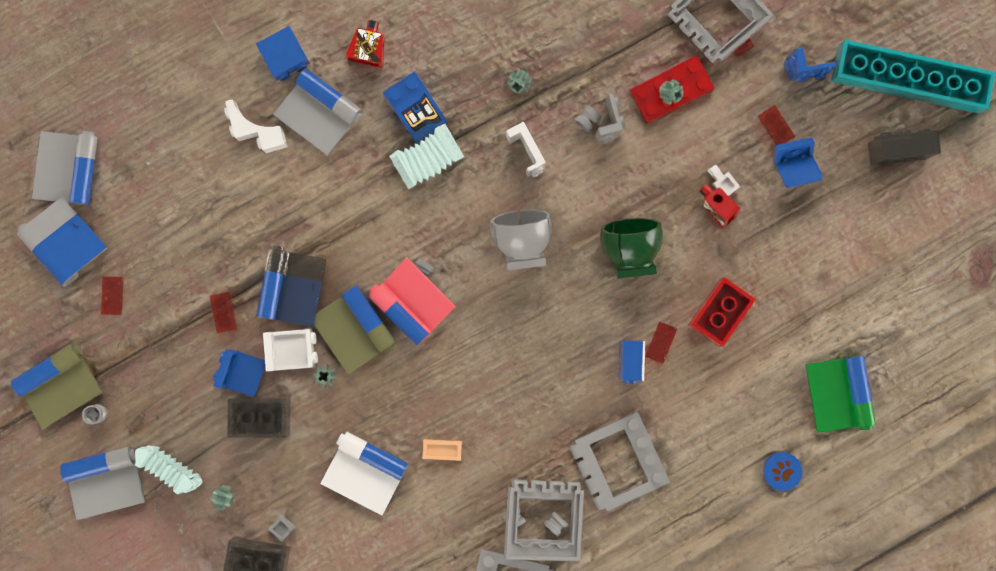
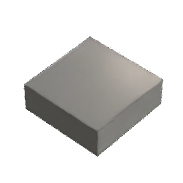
M281 514L267 530L280 542H283L296 527Z

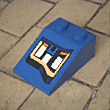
M415 71L383 92L386 100L416 143L432 134L438 126L448 123Z

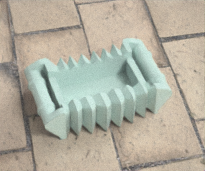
M446 124L435 128L434 135L429 134V138L425 137V141L421 140L420 145L415 144V148L410 146L409 150L405 148L404 152L397 150L389 157L401 175L402 181L410 189L416 186L417 181L422 183L423 179L429 181V176L434 178L435 173L441 175V169L446 170V164L452 166L451 161L457 162L464 155Z
M146 446L136 449L135 466L139 468L145 467L144 471L150 470V474L155 473L154 477L160 476V481L165 480V484H169L168 487H173V491L176 494L193 491L202 485L203 481L198 473L192 474L193 469L187 470L188 466H182V462H176V458H171V454L165 455V451H159L160 447Z

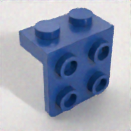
M803 48L795 49L784 62V68L788 72L789 80H796V82H803L808 80L809 77L814 76L815 79L824 78L826 74L831 73L837 67L836 62L807 67Z
M812 137L775 145L773 162L785 187L791 188L822 180L823 175L813 157L815 142Z
M226 349L220 355L219 362L221 364L219 370H216L213 375V381H215L213 386L220 389L227 388L251 397L255 396L266 366L265 360L233 349Z

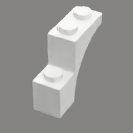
M233 99L225 101L227 107L224 108L227 119L231 121L229 129L232 137L242 141L259 136L256 138L258 147L265 153L288 147L281 126L263 127L253 124L244 118Z

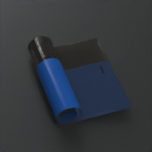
M274 245L273 249L269 248L256 316L314 327L327 259L285 251V247Z

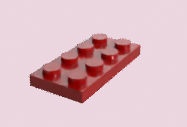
M698 55L631 88L629 91L646 124L715 88ZM673 79L680 82L679 85L683 87V96L677 103L672 102L669 105L660 98L659 90L663 83L666 81L671 82Z

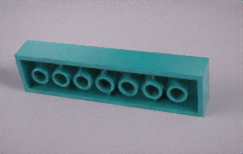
M845 39L838 45L835 59L837 67L833 69L831 82L980 114L989 109L996 72Z

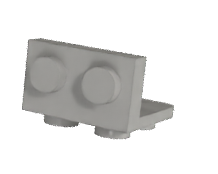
M613 93L608 94L605 101L611 125L598 128L595 135L597 143L603 142V144L613 142V138L619 137L623 127H625L623 116H619L617 110L619 108L618 99L613 96Z

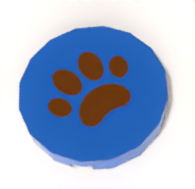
M786 452L772 454L764 463V478L770 487L779 491H788L800 483L802 466L795 456Z

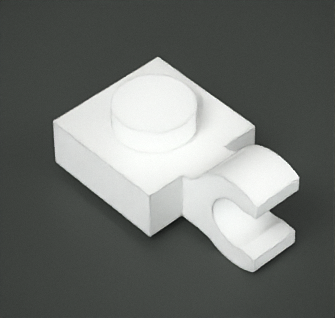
M717 165L707 170L716 180L712 184L715 189L720 187L728 196L740 187L729 172L723 175Z

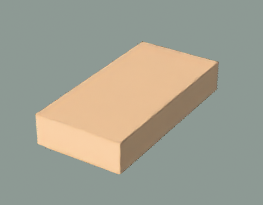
M423 439L422 459L461 461L462 441Z

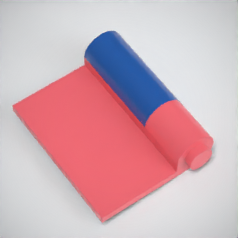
M407 257L381 285L375 284L368 291L370 293L369 298L416 346L456 307Z

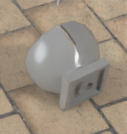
M534 209L520 210L521 225H519L518 211L507 212L493 217L490 221V233L493 243L505 254L507 270L546 266L544 249L549 243L553 231L550 213Z

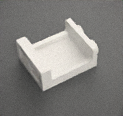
M522 122L507 130L506 138L509 144L520 139L534 164L527 168V177L532 175L534 178L543 173L542 170H544L546 162L525 123Z
M312 329L263 333L266 371L315 367V363H318V354L314 352L316 333H313Z

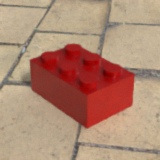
M722 277L715 284L688 326L718 347H724L756 299L725 277Z

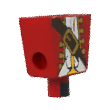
M368 20L366 30L356 29L346 52L348 61L383 68L385 37L382 33L377 32L378 22Z
M706 184L700 189L699 192L705 198L704 208L722 229L737 218L741 208L720 187L714 191Z

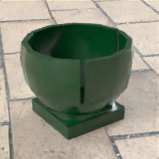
M629 218L609 222L602 226L600 241L603 252L612 260V266L618 279L657 274L656 265L653 260L662 246L663 229L661 222L655 219Z

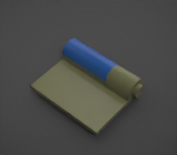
M358 285L352 287L342 294V297L316 313L315 327L348 375L383 351L386 354L395 348L393 344L396 341Z
M70 344L11 380L12 388L19 396L25 397L42 430L103 393L82 356V349L78 345Z

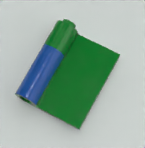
M864 355L805 364L817 433L851 427H860L861 430L873 429L872 426L876 425Z

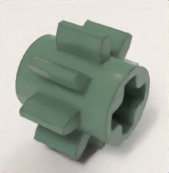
M518 69L516 73L511 72L507 84L510 85L511 91L521 94L523 90L528 92L532 79L529 78L528 72Z
M672 79L671 82L666 81L661 85L659 93L663 102L671 105L672 102L677 103L681 100L683 87L679 85L680 82Z
M325 364L324 369L317 366L318 373L312 374V376L317 378L315 384L321 383L322 388L326 387V383L333 386L331 381L337 379V376L333 375L335 368L329 370L328 364ZM322 372H323V373H327V372H328V374H329V375L327 376L328 381H327L326 379H325V380H322V379H321V377L323 376Z
M222 485L220 489H214L211 497V503H215L214 509L223 511L226 507H231L235 494L230 492V487Z

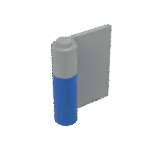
M308 69L301 72L296 80L295 88L273 114V116L327 156L353 123L357 124L363 115L361 114V108Z
M128 446L61 464V476L64 482H69L76 520L145 503L138 467L135 466L136 449Z

